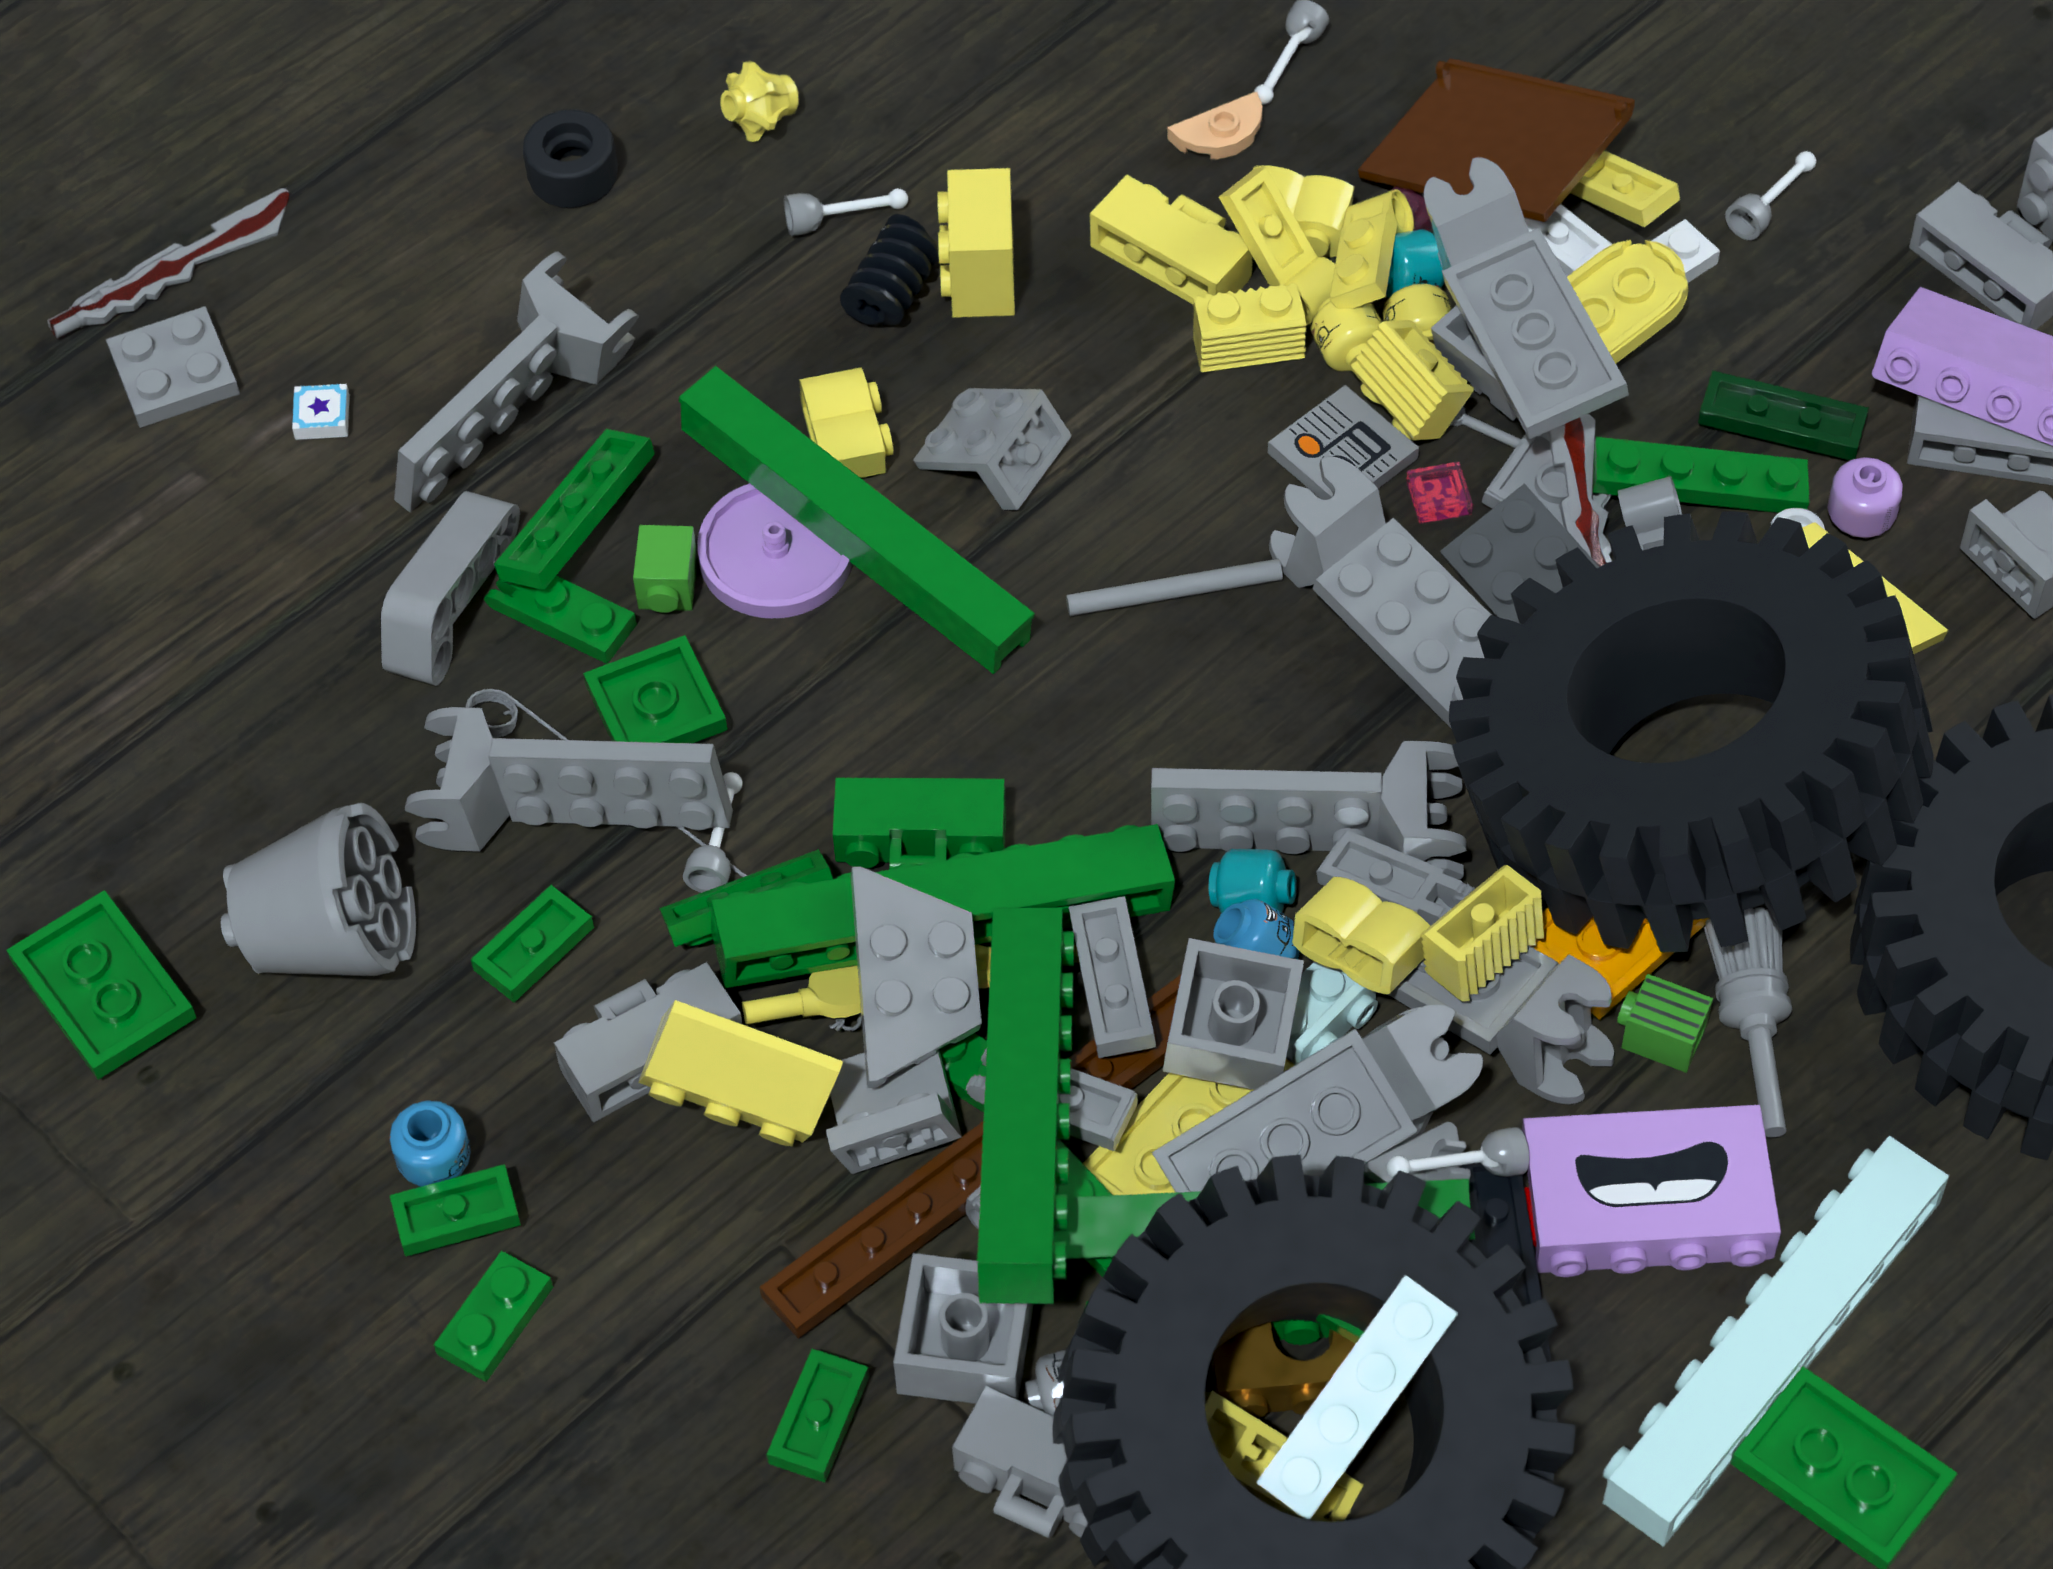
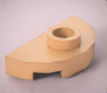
M1257 91L1168 127L1167 139L1184 153H1188L1189 149L1196 153L1210 154V159H1221L1237 155L1252 145L1254 136L1261 127L1262 103Z

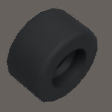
M560 110L550 113L535 122L524 137L523 157L527 179L533 192L548 204L561 208H579L595 203L611 190L617 180L618 163L614 138L608 125L595 114L582 110ZM569 156H581V158L573 161H559Z

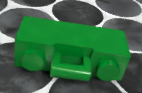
M836 778L833 817V843L836 862H846L852 867L863 868L874 867L878 862H889V870L904 863H917L920 865L947 860L952 856L962 853L979 855L1005 849L1006 799L1004 779Z

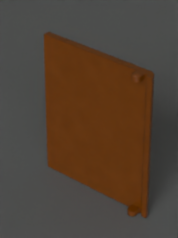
M1451 58L1447 62L1438 61L1436 65V80L1359 167V178L1424 193L1427 181L1434 176L1450 183L1456 194L1466 195L1474 188L1469 177L1472 159L1485 158L1497 164L1507 176L1516 193L1524 218L1546 222L1630 120L1634 111L1635 99Z

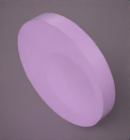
M750 483L731 491L721 498L704 518L698 534L697 551L699 565L707 587L728 607L754 617L786 618L806 613L821 606L831 599L844 585L853 565L850 559L843 554L840 555Z

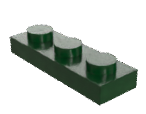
M1712 370L1700 409L1698 424L1852 460L1856 458L1869 407Z

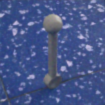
M1464 407L1461 408L1450 424L1452 426L1463 424L1513 448H1516L1522 440L1467 415Z

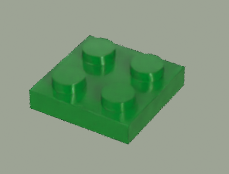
M686 635L583 673L585 686L611 741L695 743L728 730L726 717Z

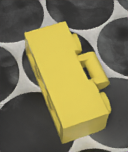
M1126 175L1090 213V246L1193 305L1197 295L1205 298L1208 293L1213 296L1217 295L1218 292L1227 293L1228 291L1236 294L1239 289L1241 290L1247 284L1252 275V254L1241 235L1234 231L1223 229L1226 223L1224 217L1184 195H1180L1169 205L1168 197L1164 196L1157 188L1149 184H1143Z

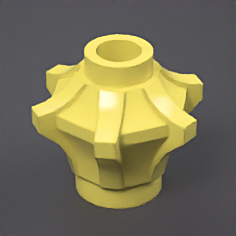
M748 61L743 62L740 74H728L726 83L729 90L722 93L720 100L721 110L725 118L729 121L735 120L743 128L747 141L754 142L760 140L765 130L774 129L776 122L782 117L791 115L796 111L798 107V91L794 81L789 76L766 73L755 62Z

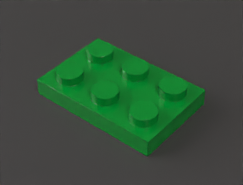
M105 890L6 950L13 965L97 1080L197 1018L191 1004Z
M1804 1366L1801 1367L1734 1451L1730 1462L1735 1468L1878 1569H1888L1954 1484L1958 1474Z

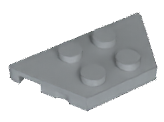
M852 867L850 876L867 1088H876L885 1083L886 1078L913 1063L917 1065L936 1055L938 1049L949 1043H957L979 1031L981 1012L972 913L863 867Z

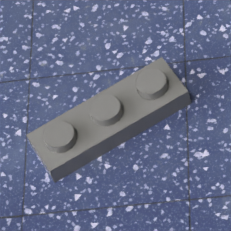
M1125 896L1070 906V918L1098 1058L1155 1048L1154 1031Z

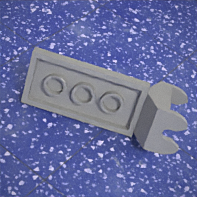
M1472 159L1469 177L1474 188L1466 195L1456 194L1448 182L1434 176L1430 178L1424 188V201L1431 219L1445 285L1529 440L1628 396L1629 393L1625 379L1541 230L1537 228L1529 232L1516 193L1502 169L1488 159Z
M558 251L545 258L522 279L517 318L522 332L398 450L394 500L411 513L423 500L430 503L437 498L448 482L447 477L458 466L466 468L472 464L482 451L483 442L494 431L497 434L503 433L517 417L518 408L528 398L534 401L544 394L553 380L551 373L597 384L616 366L632 346L635 337L628 332L639 316L631 309H627L608 324L595 314L591 307L583 301H579L562 287L564 281L557 276V273L565 264L567 258Z
M1324 457L1319 463L1322 481L1331 489L1333 497L1323 500L1318 498L1308 488L1289 484L1284 493V505L1290 518L1298 526L1296 537L1292 534L1274 530L1269 541L1271 556L1273 559L1280 560L1282 572L1298 588L1314 584L1313 590L1451 728L1449 722L1450 701L1463 700L1456 679L1459 665L1463 657L1484 658L1477 632L1491 614L1394 518L1385 523L1379 490L1373 482L1351 463L1337 457Z
M468 707L442 708L434 710L427 715L425 729L443 736H453L452 740L436 747L435 756L446 763V767L438 771L436 784L441 789L415 792L408 796L405 805L406 812L423 818H437L445 821L429 822L418 827L415 836L418 841L431 847L455 851H481L509 816L512 822H523L529 825L574 823L586 827L608 824L631 825L637 828L675 826L687 827L693 830H705L715 827L730 828L733 812L714 744L492 738L482 708Z
M1403 741L1382 778L1381 773L1152 768L1151 825L1158 824L1164 846L1171 851L1184 852L1193 848L1223 849L1225 851L1230 849L1279 850L1287 854H1299L1305 851H1331L1343 832L1349 830L1398 850L1403 854H1408L1444 869L1446 875L1458 880L1464 876V865L1449 859H1434L1430 857H1449L1465 852L1466 838L1452 831L1427 828V825H1439L1447 821V807L1440 803H1427V799L1450 797L1462 790L1461 778L1446 772L1429 771L1448 770L1458 766L1451 744L1430 741Z
M1438 896L1433 902L1445 907L1447 910L1452 909L1448 907ZM1528 945V952H1520L1519 959H1511V966H1503V973H1495V980H1486V987H1478V994H1470V1001H1460L1430 977L1425 971L1426 965L1422 961L1390 994H1387L1411 1009L1434 1004H1441L1452 1008L1455 1011V1015L1448 1028L1449 1031L1490 1055L1498 1047L1518 1084L1552 1102L1575 1104L1585 1099L1584 1090L1577 1075L1563 1067L1566 1061L1579 1059L1590 1066H1612L1614 1063L1612 1043L1604 1033L1591 1024V1007H1609L1611 1005L1610 986L1598 971L1569 954L1558 964L1554 959Z
M1434 1004L1409 1009L1375 1028L1363 1038L1360 1037L1356 1029L1350 1031L1151 1153L1175 1192L1201 1191L1211 1175L1235 1166L1239 1167L1244 1181L1257 1179L1271 1158L1285 1155H1301L1304 1175L1320 1176L1335 1156L1365 1160V1163L1418 1132L1412 1122L1413 1120L1438 1109L1466 1091L1479 1076L1483 1059L1481 1054H1448V1043L1444 1039L1439 1038V1036L1446 1033L1455 1015V1011L1452 1008L1441 1004Z

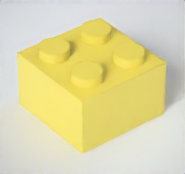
M1010 168L947 170L948 191L938 192L939 223H948V225H940V232H938L939 264H949L940 266L941 297L952 298L953 317L1015 316Z

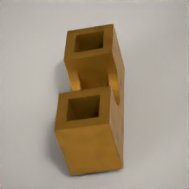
M1271 1322L1251 1327L1233 1336L1212 1353L1210 1364L1214 1392L1257 1419L1270 1412L1291 1410L1296 1414L1305 1415L1356 1344L1329 1328L1328 1350L1313 1360L1299 1361L1285 1356L1278 1350L1273 1341Z

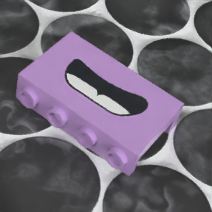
M1760 1105L1523 1119L1522 1132L1529 1149L1527 1173L1537 1245L1535 1260L1538 1273L1552 1272V1274L1559 1277H1572L1580 1275L1586 1270L1612 1269L1617 1273L1628 1274L1651 1266L1671 1265L1679 1270H1692L1706 1263L1732 1262L1736 1266L1747 1267L1758 1265L1765 1260L1774 1258L1781 1230Z

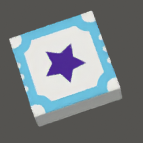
M347 384L294 387L292 429L295 440L348 437L350 395Z

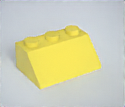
M675 1000L661 1018L638 1083L651 1087L649 1096L659 1101L682 1106L685 1099L706 1107L704 1115L714 1121L737 1126L740 1119L761 1127L759 1133L761 1137L781 1145L793 1146L794 1140L804 1142L812 1135L839 1075L843 1061Z

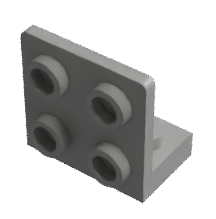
M969 388L956 397L951 410L939 426L926 437L924 446L913 461L919 469L977 471L1002 510H1018L1072 435L1042 389Z
M2038 491L2006 513H2000L1987 499L1970 509L1960 549L2034 619L2053 607V499L2044 491Z
M938 1049L936 1055L917 1065L913 1063L887 1077L885 1083L876 1088H867L864 1053L841 1060L843 1064L830 1093L838 1126L827 1129L826 1133L831 1152L851 1174L962 1138L940 1049Z

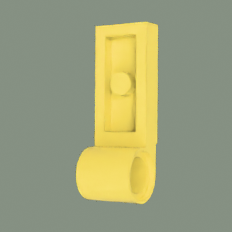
M1605 150L1570 192L1642 227H1646L1680 200L1677 183Z
M1267 167L1255 168L1220 195L1219 199L1268 284L1272 286H1279L1280 284L1288 286L1292 282L1298 285L1306 325H1309L1313 322L1319 306L1330 298L1335 264L1327 258L1316 256Z
M1395 189L1347 208L1344 226L1341 228L1329 298L1336 308L1353 309L1386 297L1395 235L1397 233L1413 231L1414 229L1411 207L1401 191Z

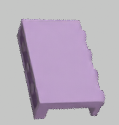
M1920 287L1886 330L1872 376L1875 379L2053 446V336Z

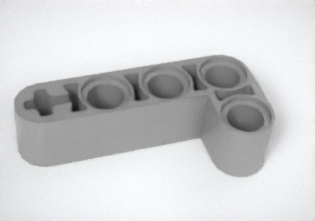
M464 491L393 582L386 594L381 611L382 667L385 671L435 686L443 681L452 658L453 623L495 568L494 563L514 540L520 519L518 505L469 491Z

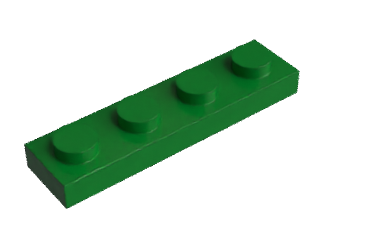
M605 429L494 563L499 580L545 590L655 455L651 439L649 437Z
M1596 437L1594 442L1592 493L1618 495V490L1671 476L1679 502L1778 513L1790 508L1807 510L1809 505L1808 459Z

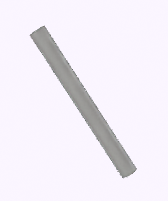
M1279 559L1069 594L1066 595L1069 616L1278 581L1283 579L1282 567Z

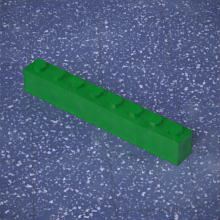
M1158 824L1143 827L1126 825L1117 828L1113 832L1090 836L1074 834L1065 836L1055 842L1031 846L1015 844L1002 851L979 855L962 853L952 856L948 860L920 865L917 863H904L891 870L875 872L971 912L975 945L992 941L993 908H1062L1063 929L1072 928L1069 912L1070 906L1123 896L1126 899L1129 918L1170 911L1175 878ZM851 873L843 874L836 879L809 884L792 882L779 889L756 893L739 891L721 899L711 900V933L724 987L730 988L856 966L857 953Z
M993 908L977 1256L979 1303L1053 1304L1054 1278H1066V1241H1055V1231H1067L1068 1223L1067 1194H1057V1185H1068L1069 1149L1058 1148V1139H1070V1103H1059V1095H1071V1059H1060V1052L1072 1051V1016L1062 1015V1008H1073V973H1063V966H1074V931H1063L1062 908Z

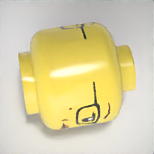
M1414 284L1398 290L1386 301L1383 308L1384 321L1410 320L1416 323V328L1422 330V334L1429 338V342L1435 344L1431 327L1451 310L1447 294L1439 287L1430 284Z
M1328 298L1319 306L1311 325V332L1328 366L1336 371H1352L1350 365L1356 362V357L1361 354V349L1367 346L1366 341L1372 338V333L1378 330L1377 325L1382 323L1371 302L1353 309L1336 308Z

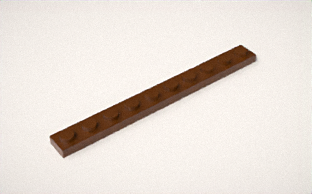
M1181 974L1147 999L1155 1037V1048L1098 1058L1094 1038L1067 1058L1071 1059V1068L1131 1090L1164 1065ZM983 1121L760 1286L763 1300L798 1339L966 1213L967 1198L981 1186Z

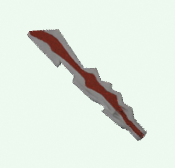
M279 189L211 224V228L215 231L214 233L187 247L175 243L138 264L124 277L112 281L110 278L76 299L68 310L47 320L52 333L56 338H59L85 325L105 324L117 313L135 311L147 299L157 300L166 286L189 282L195 265L277 236L289 200L288 190Z
M1586 414L1550 430L1549 439L1553 466L1564 465L1568 497L1562 500L1559 505L1563 527L1599 566H1602L1612 561L1609 556L1612 552L1611 546L1603 534L1609 512L1592 500L1595 419L1591 415Z

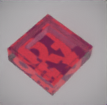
M1459 461L1407 471L1406 482L1419 524L1472 515L1473 503Z

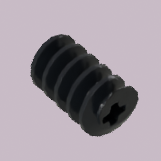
M897 213L890 216L885 227L879 232L876 242L872 243L867 256L862 259L857 271L851 276L848 286L843 289L840 295L841 306L846 314L866 325L881 323L894 326L899 324L904 317V310L909 309L912 305L913 295L920 292L923 286L922 281L930 276L931 266L936 265L939 261L937 243L928 235L925 228L918 221Z

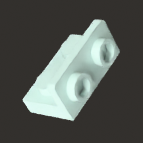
M1314 961L1301 976L1286 1059L1296 1065L1342 1037L1352 1026L1356 1029L1364 1026L1377 1008L1376 992L1359 985L1341 969L1326 967Z

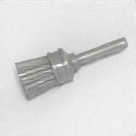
M1757 907L1755 909L1743 910L1748 942L1721 947L1710 919L1705 921L1706 926L1704 929L1719 978L1715 986L1716 998L1720 1002L1718 1009L1719 1019L1727 1027L1740 1029L1741 1037L1748 1040L1758 1105L1761 1107L1765 1136L1779 1137L1786 1133V1125L1772 1036L1777 1033L1776 1024L1782 1022L1791 1014L1792 1003L1789 996H1787L1789 989L1788 979L1783 973L1782 930H1780L1769 910Z

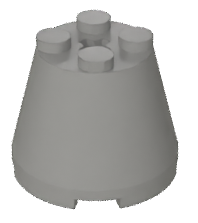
M364 803L336 808L242 861L226 866L223 872V879L227 890L228 913L223 914L221 917V930L226 943L230 947L239 946L246 960L258 974L377 976L394 972L399 962L410 959L413 953L416 937V912L412 887L402 888L399 869L391 855V852L396 851L399 845L386 821L375 809Z

